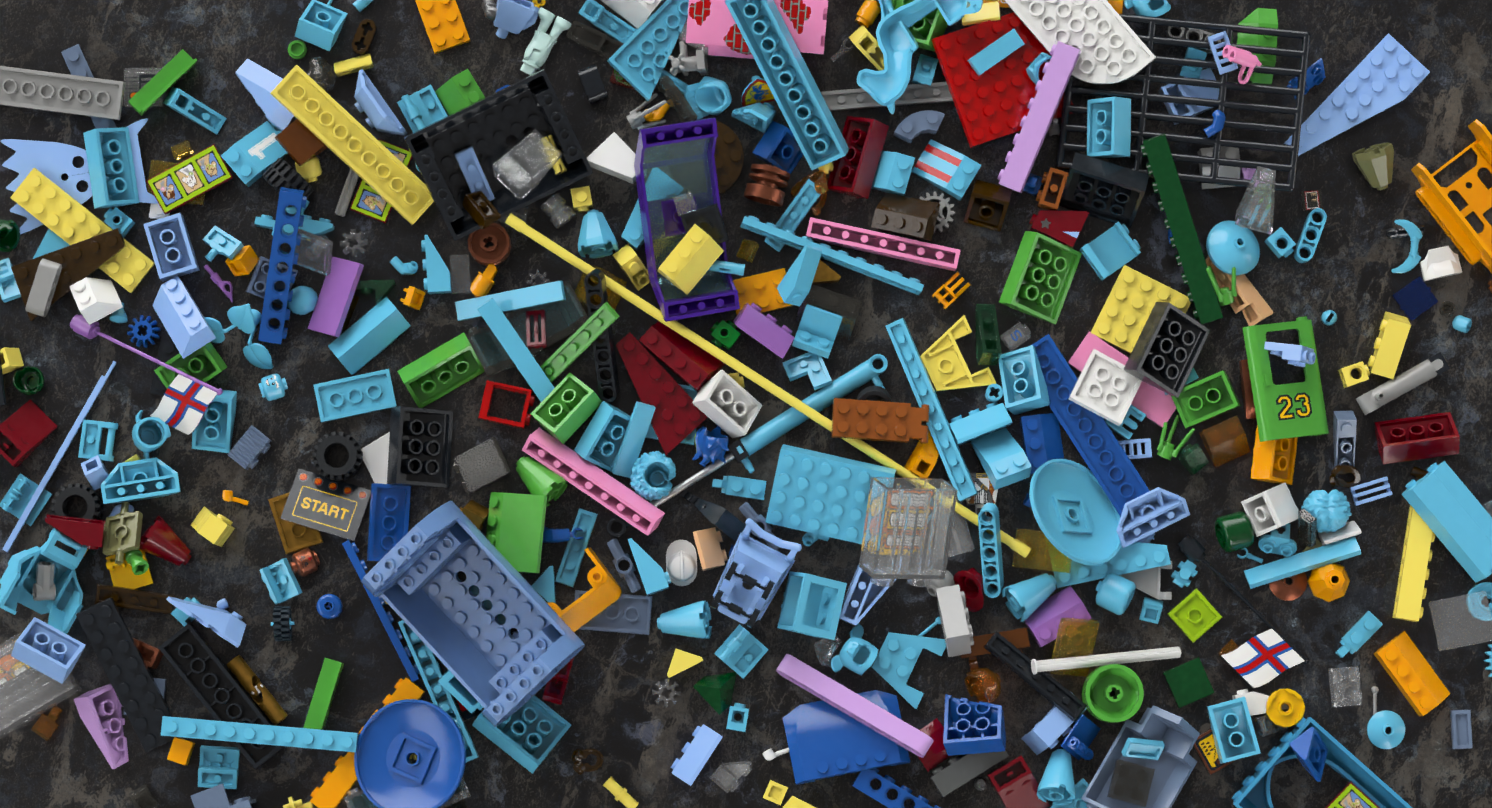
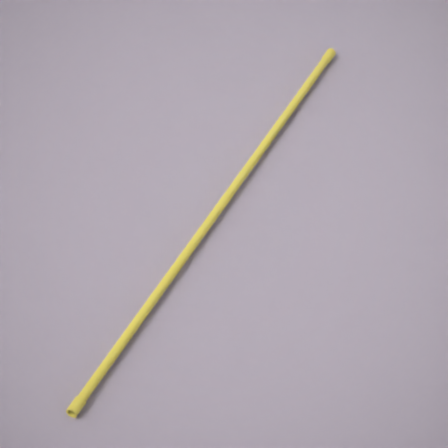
M512 213L505 221L510 227L525 234L585 274L595 269L528 226ZM605 275L606 287L832 432V421L678 321H664L662 312ZM591 276V278L599 282L596 276ZM841 438L883 466L896 469L897 475L917 488L933 489L934 493L931 497L978 526V515L869 444L861 439ZM986 530L990 535H994L992 531ZM1000 530L1001 542L1026 558L1031 548Z

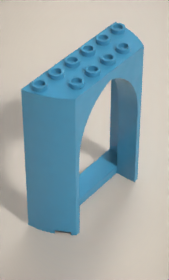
M1303 717L1291 732H1286L1281 737L1280 741L1282 743L1277 747L1274 746L1267 755L1269 757L1267 760L1261 761L1254 768L1256 772L1253 776L1248 775L1242 782L1243 787L1231 798L1233 799V805L1237 808H1274L1270 794V780L1274 766L1285 760L1297 758L1289 743L1310 727H1314L1328 748L1326 765L1338 772L1348 782L1352 781L1380 808H1412L1311 717L1306 719Z

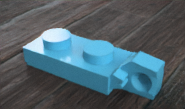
M728 475L723 476V480L713 479L712 487L722 488L721 493L729 496L764 500L766 481Z
M1367 611L1341 638L1340 643L1342 646L1335 653L1340 658H1343L1348 652L1353 654L1383 624L1370 611Z

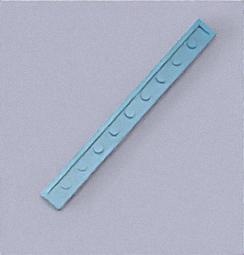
M744 216L740 225L741 228L801 251L805 245L820 248L822 250L820 258L913 294L919 295L923 290L924 285L916 278L910 277L908 279L903 277V274L900 272L884 270L885 267L882 265H871L866 263L867 260L861 257L853 258L848 256L849 253L843 250L835 251L827 244L820 243L819 245L814 243L813 239L809 237H798L793 231L788 229L780 230L773 223L767 222L765 224L759 222L757 217Z
M901 318L886 325L888 334L919 407L921 408L923 404L929 405V422H926L958 500L961 502L977 495L976 487L905 319Z
M169 716L162 717L161 736L356 752L358 733Z

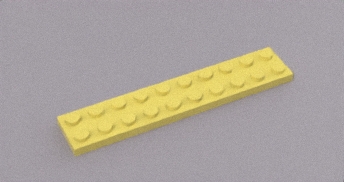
M295 65L271 91L270 94L411 225L434 202L426 184L298 65Z

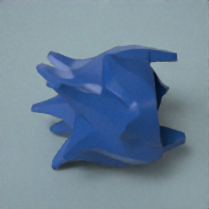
M702 426L695 434L696 454L692 460L703 457V460L699 463L703 467L710 461L714 464L715 460H721L726 463L724 455L726 451H730L728 448L729 439L728 436L721 435L719 426L711 432Z

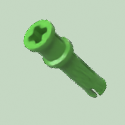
M140 550L125 553V560L128 564H131L135 575H141L148 570L149 564L146 560H143V554Z

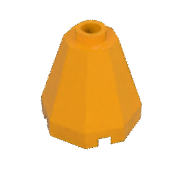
M1332 563L1313 569L1307 582L1313 596L1331 602L1345 595L1350 579L1344 566Z

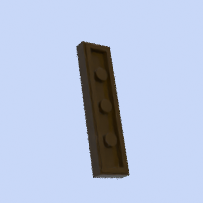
M97 584L95 604L112 597L117 607L171 615L174 605L166 599L168 596L175 598V595Z

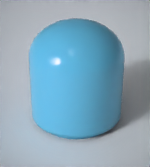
M1461 315L1456 316L1452 321L1453 328L1463 333H1467L1472 325L1470 318Z

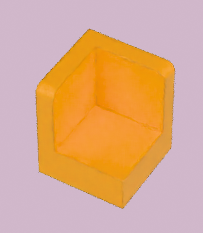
M247 245L232 260L228 258L225 262L234 276L250 274L259 258L252 247Z
M174 737L167 759L182 765H188L195 743Z

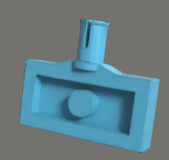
M214 226L202 239L205 244L212 248L205 256L210 262H212L217 254L224 255L232 260L244 247L242 242L217 226Z

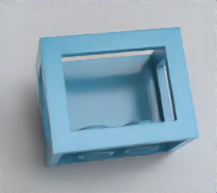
M790 571L777 628L816 638L835 640L847 583L807 573Z

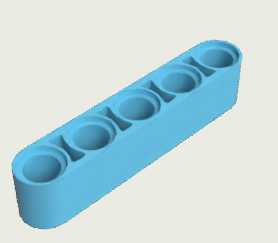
M986 503L978 514L983 590L986 596L996 598L1004 586L999 510L995 504ZM984 512L991 513L992 517L986 516ZM986 530L992 531L994 535L988 534ZM987 548H992L995 553L989 552ZM989 566L995 567L996 571L991 570ZM990 584H995L998 588H992Z

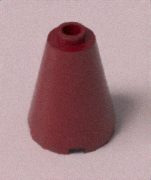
M158 516L154 520L155 523L149 526L140 538L139 549L177 566L181 564L186 565L192 557L189 555L191 550L165 520Z

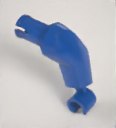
M544 525L543 543L570 541V537L576 540H583L584 537H576V533L583 530L575 528L572 532H569V528L551 529Z

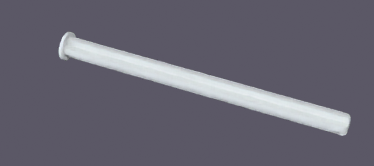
M1177 646L1039 661L1032 659L1031 670L1035 675L1037 672L1180 658L1181 649Z

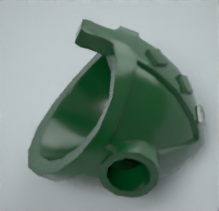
M0 219V251L10 252L16 248L19 242L20 229L13 220Z

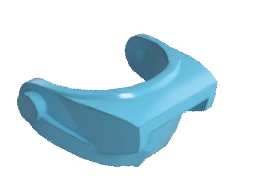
M1041 52L1026 69L1027 74L1035 85L1039 80L1040 66L1044 62H1050L1052 57L1044 52Z

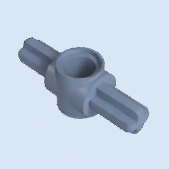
M748 502L739 507V510L746 519L751 518L756 524L757 522H762L765 527L764 531L774 535L771 524L765 523L766 518L762 514L758 515ZM751 530L753 535L757 536L759 539H762L753 530ZM763 539L772 549L777 551L780 548Z
M618 539L610 540L607 542V545L614 557L612 562L620 578L624 577L632 593L640 590L641 585L634 573L636 569L628 553H624ZM622 560H626L630 564L629 569L626 571L619 569V563Z

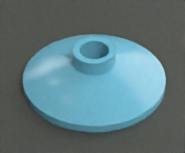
M1388 710L1380 711L1370 718L1367 725V735L1376 747L1391 749L1399 745L1403 740L1405 724L1402 718L1395 712ZM1387 727L1391 728V732L1389 734L1385 732V729Z

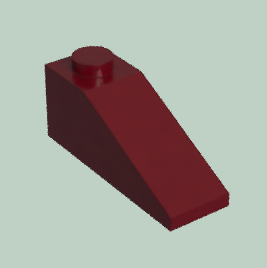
M46 515L45 522L81 545H86V548L98 549V547H102L106 521Z

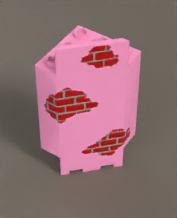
M689 0L686 43L705 44V47L708 48V55L754 59L725 0ZM774 0L800 53L824 54L828 0Z

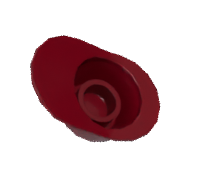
M976 568L955 573L954 584H959L960 591H964L966 608H968V611L978 612L984 605L982 575L976 571Z

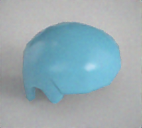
M298 286L292 289V302H288V308L293 313L299 315H306L314 311L318 296L313 288Z

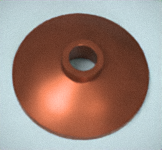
M1305 572L1290 576L1289 578L1292 579L1290 585L1286 584V578L1269 583L1271 592L1277 598L1285 601L1299 598L1307 586Z

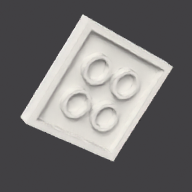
M1093 349L1068 399L1120 426L1142 381L1125 371V365Z

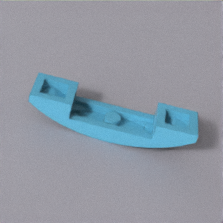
M586 0L578 14L622 44L638 30L604 9V6L594 0Z

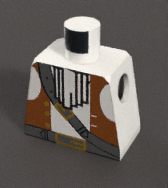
M970 473L978 494L966 499L967 505H975V513L977 515L984 504L996 503L998 489L994 490L986 473Z

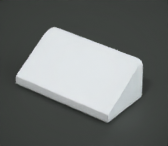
M1350 521L1336 532L1318 533L1321 543L1327 545L1359 535L1362 532L1355 521Z

